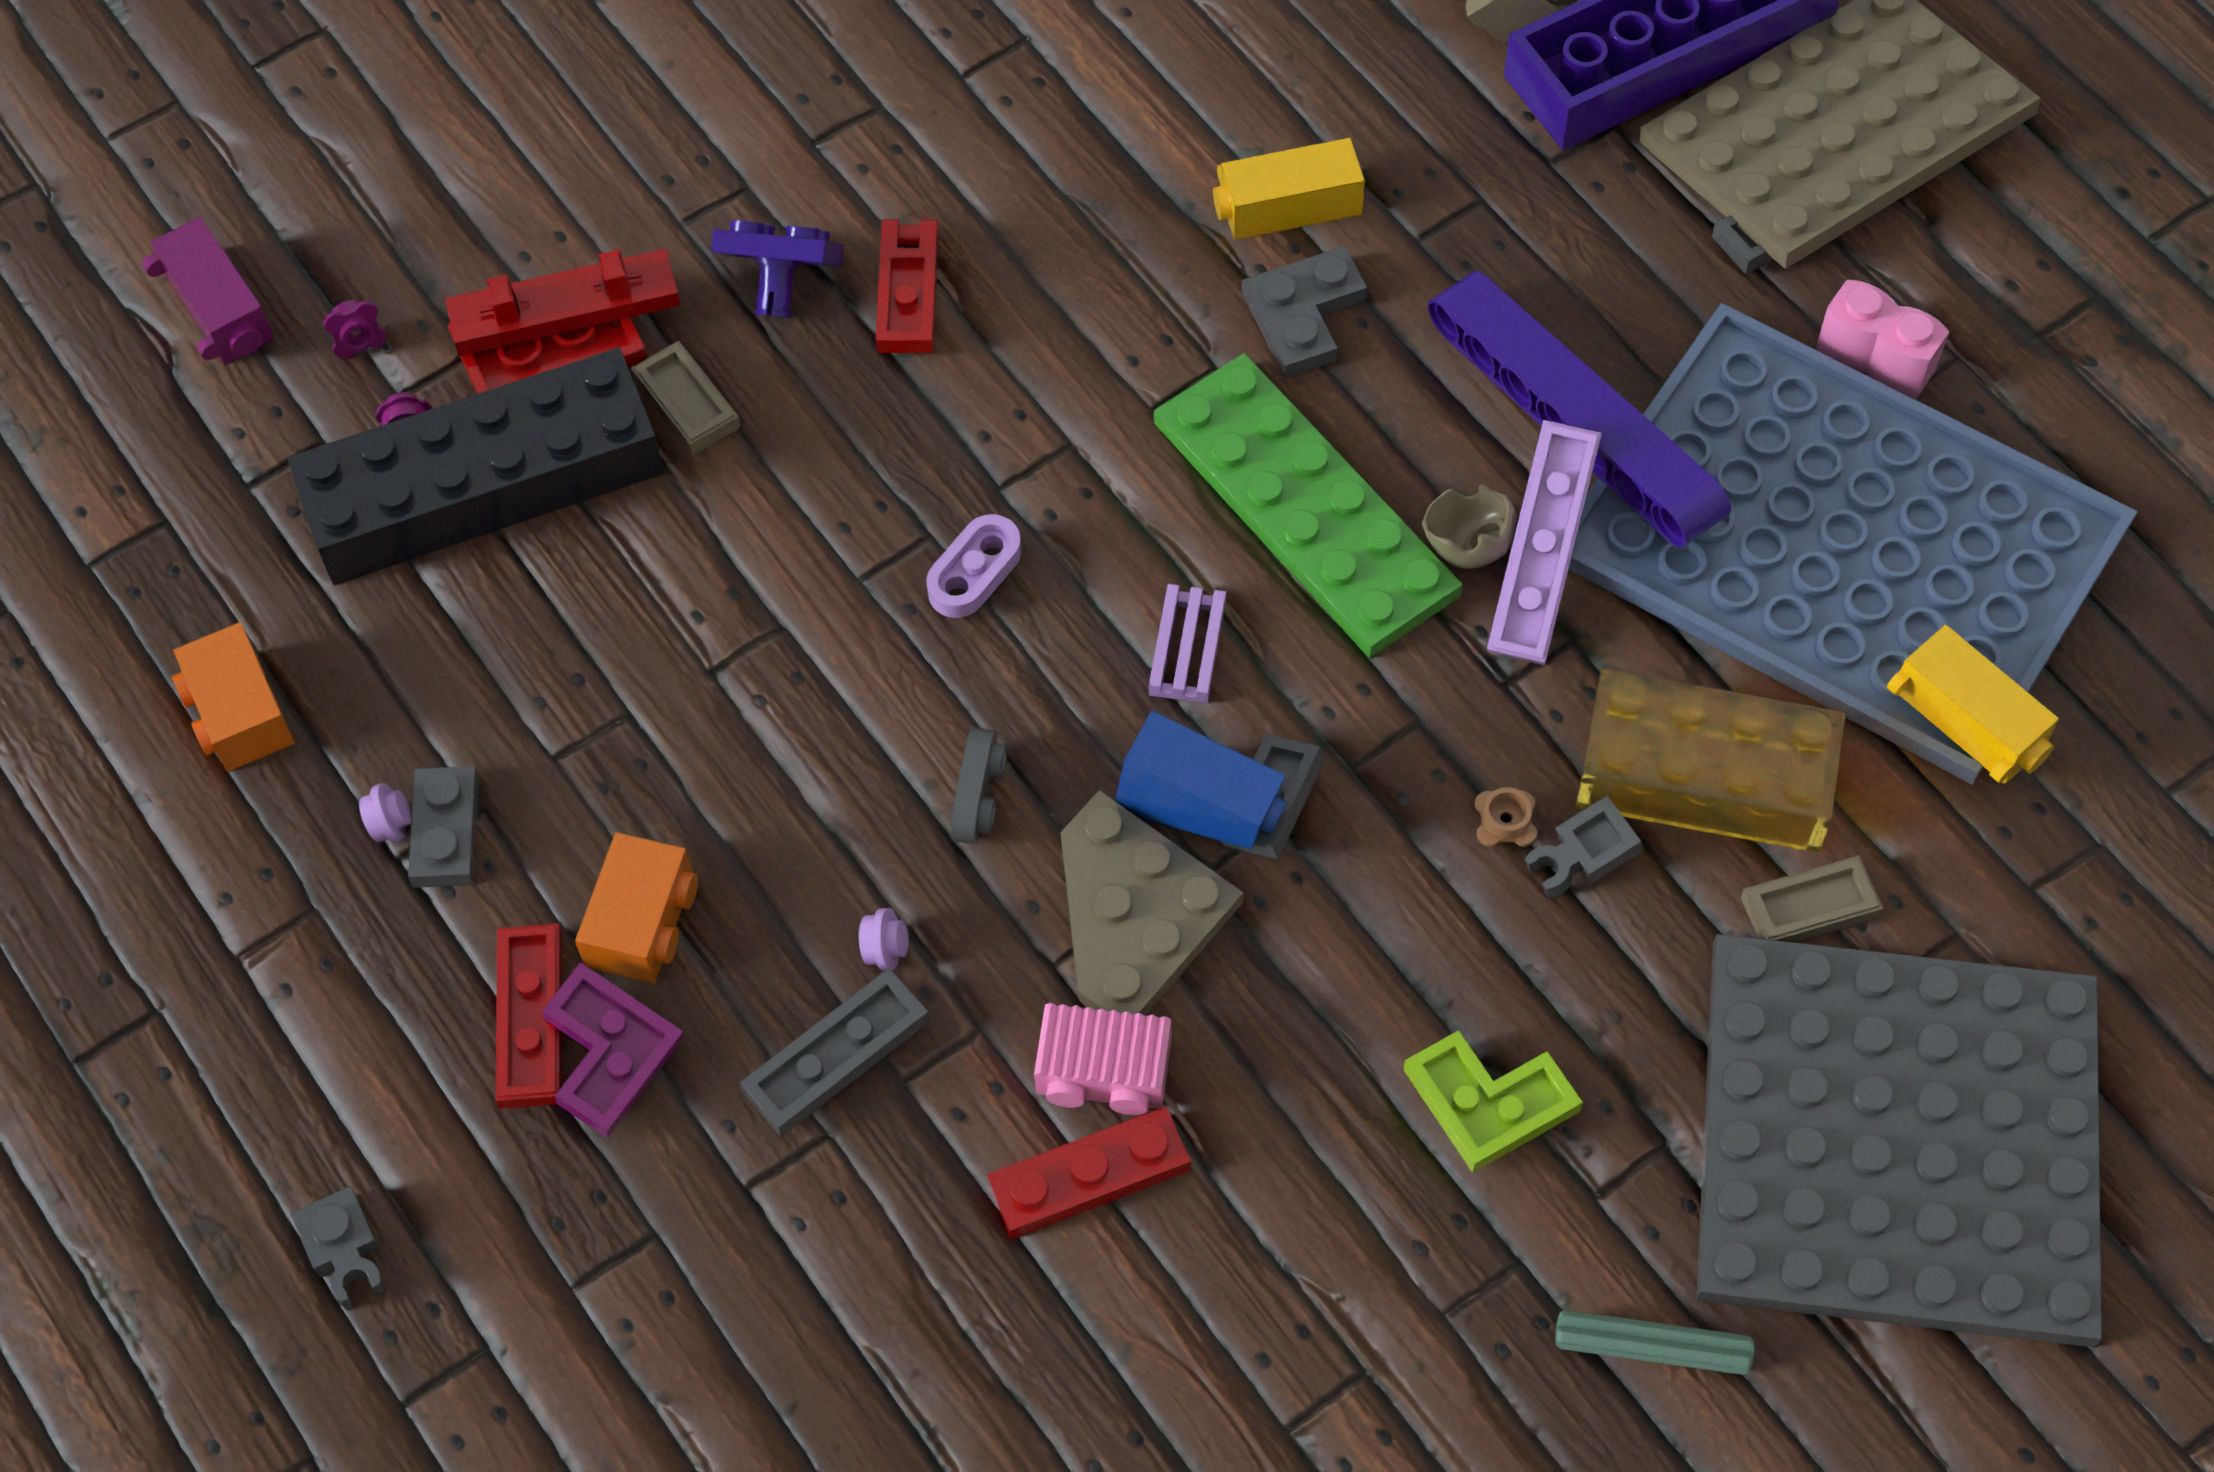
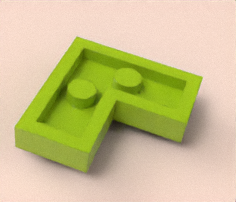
M1459 1030L1411 1056L1404 1062V1072L1472 1173L1580 1113L1583 1104L1548 1051L1493 1081Z

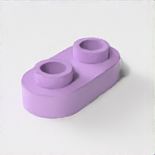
M988 514L972 520L927 574L928 598L930 604L937 612L947 617L961 618L973 614L985 603L1020 560L1021 538L1017 526L1004 516ZM988 548H998L1001 550L996 555L983 553ZM957 588L967 591L958 596L948 594L951 590Z

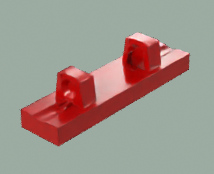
M667 248L622 258L620 249L598 254L599 264L511 283L508 274L486 279L488 289L445 298L458 356L681 306ZM517 305H518V307H519L520 316H519L518 311H517V307H516Z

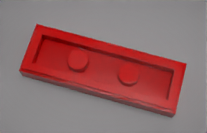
M559 923L497 928L496 1103L499 1109L558 1105L556 1104L555 1095L563 1086V1032L543 1019L542 1010L563 985V932Z

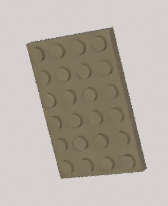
M1854 0L1838 9L1834 16L1801 31L1641 126L1640 143L1725 217L1731 215L1738 222L1737 227L1757 245L1760 244L1767 251V254L1786 269L2038 113L2040 97L1917 0Z

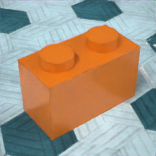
M241 622L173 649L182 672L173 675L172 679L185 708L196 705L201 719L192 722L191 725L205 756L217 752L226 771L229 772L295 744L258 656Z
M615 832L575 939L583 964L590 969L653 984L656 983L662 963L669 965L675 956L679 940V930L675 927L681 910H689L697 892L698 875L692 871L686 848Z

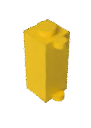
M1351 138L1224 162L1217 165L1220 186L1213 188L1214 205L1218 219H1228L1234 240L1362 215L1365 180Z
M1946 624L1904 660L1901 670L1892 677L1886 686L1895 696L1900 695L1990 772L1989 775L1998 783L2006 784L2021 769L2031 774L2048 758L2054 749V745L2049 742V739L2059 718Z

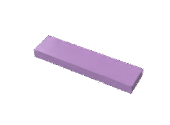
M1543 420L1489 637L1487 652L1537 664H1546L1602 433Z

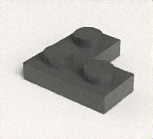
M1342 246L1243 279L1242 295L1286 379L1337 361L1338 348L1321 316L1365 302L1367 286L1346 246Z

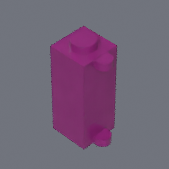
M201 216L150 242L154 253L148 255L143 260L142 266L151 277L165 274L206 336L197 345V350L203 359L212 360L219 357L223 364L226 365L241 356L252 354L260 346L274 340L261 305Z

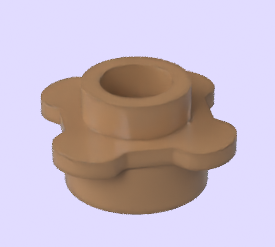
M1502 787L1494 791H1484L1476 797L1474 806L1481 816V826L1477 829L1476 836L1482 845L1495 847L1500 842H1515L1521 847H1527L1535 842L1538 830L1531 821L1532 811L1535 808V799L1530 793L1511 787ZM1508 815L1512 820L1509 823H1504L1500 817Z

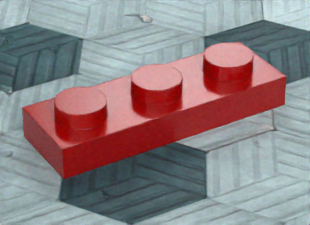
M1164 1106L988 1173L987 1178L1012 1240L1191 1171V1161L1168 1108Z

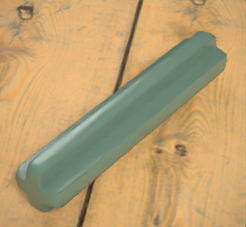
M1571 1310L1561 1311L1556 1323V1346L1564 1350L1741 1375L1749 1373L1753 1365L1754 1341L1749 1335Z

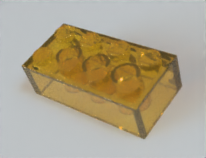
M1601 668L1575 808L1586 809L1603 797L1608 796L1623 817L1819 853L1832 818L1846 712Z

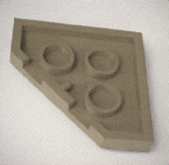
M1100 790L1061 831L1078 1000L1086 1007L1094 1010L1102 1008L1108 1012L1116 1010L1119 1013L1129 1012L1133 1015L1137 1013L1146 1015L1243 904V892Z

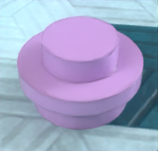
M386 783L373 786L370 794L361 797L359 801L360 814L368 833L376 842L388 839L393 843H397L406 839L407 825L412 822V811L405 795L400 790L393 791Z
M879 908L875 915H865L861 920L859 928L860 953L866 965H877L882 971L888 968L894 970L898 964L899 957H905L907 954L908 930L904 920H898L892 908Z

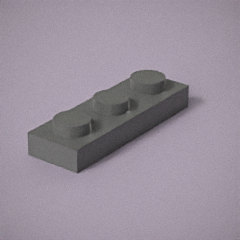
M888 968L740 1082L742 1093L782 1137L929 1023V1013Z

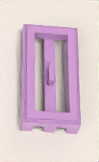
M1167 585L1149 681V696L1208 704L1226 603V591L1214 590V594L1211 596L1204 595L1203 588L1191 587L1189 593L1179 591V585ZM1177 607L1187 608L1173 684L1164 683ZM1199 611H1209L1210 617L1197 687L1186 686Z

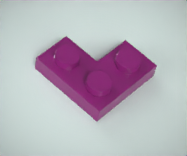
M582 962L579 963L542 1010L544 1020L590 1050L555 1095L556 1104L606 1138L612 1134L683 1040V1031Z

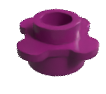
M357 300L342 302L324 319L323 326L326 332L332 334L335 342L332 350L338 358L349 359L353 357L355 352L364 351L369 347L379 348L385 343L387 333L377 323L376 317L379 311L373 302ZM360 328L359 331L351 333L354 329Z

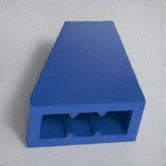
M1152 710L1124 760L1115 801L1138 818L1252 850L1261 830L1270 835L1273 834L1288 801L1278 797L1286 775Z

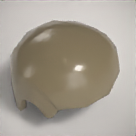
M1481 484L1479 485L1478 493L1472 496H1464L1452 488L1444 491L1427 507L1422 526L1432 547L1446 562L1459 569H1474L1488 565L1507 553L1513 545L1519 515L1508 495L1492 491L1486 485Z

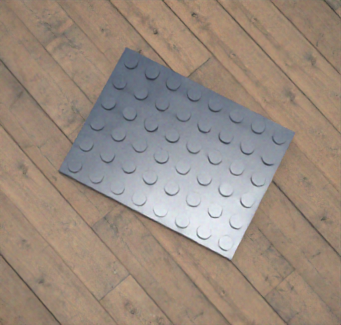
M1721 303L1643 415L1719 482L1730 500L1732 509L1730 515L1685 547L1679 548L1668 542L1598 478L1586 497L1569 570L1973 785L1983 766L1900 695L1895 696L1886 688L1887 684L1901 670L1904 660L1946 624L2029 693L2130 528L2138 511Z

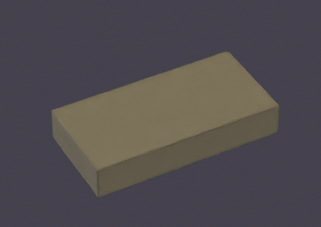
M679 340L631 367L635 382L692 455L741 428L739 416Z
M1859 855L1744 888L1741 895L1742 903L1758 939L1794 943L1880 918L1884 909Z

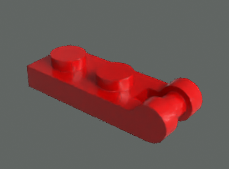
M882 219L875 338L877 353H934L937 260L939 252L938 219H921L920 225H900V219ZM900 247H919V248H900Z

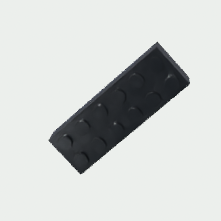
M620 347L287 457L318 552L333 586L665 474L655 433Z

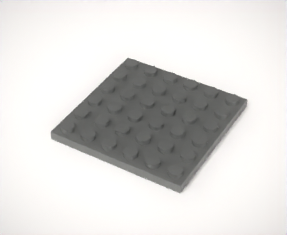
M1716 934L1712 950L1696 1301L2095 1348L2102 1340L2097 976Z

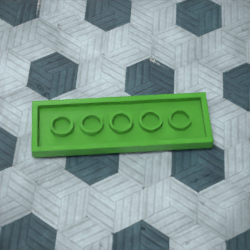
M1245 353L1154 410V424L1369 659L1461 597L1463 584Z

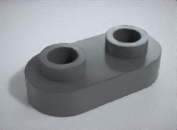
M971 727L969 731L952 812L951 840L954 842L977 845L981 833H992L996 814V798L989 797L992 779H1003L1007 759V744L997 743L996 730Z

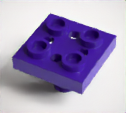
M730 220V231L713 229L711 252L734 257L754 258L755 263L761 264L755 314L791 318L790 303L794 268H799L800 263L843 267L845 245L830 242V232L817 228L786 226L785 236L775 235V226L764 225V223Z

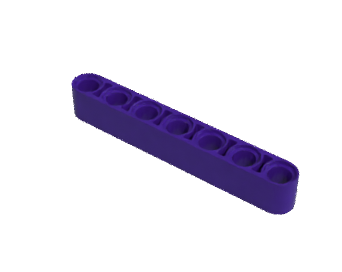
M1473 271L1428 302L1429 316L1439 333L1537 423L1542 426L1543 420L1602 433L1593 473L1668 542L1679 548L1685 547L1730 515L1732 510L1730 500L1722 486L1712 475L1483 273Z

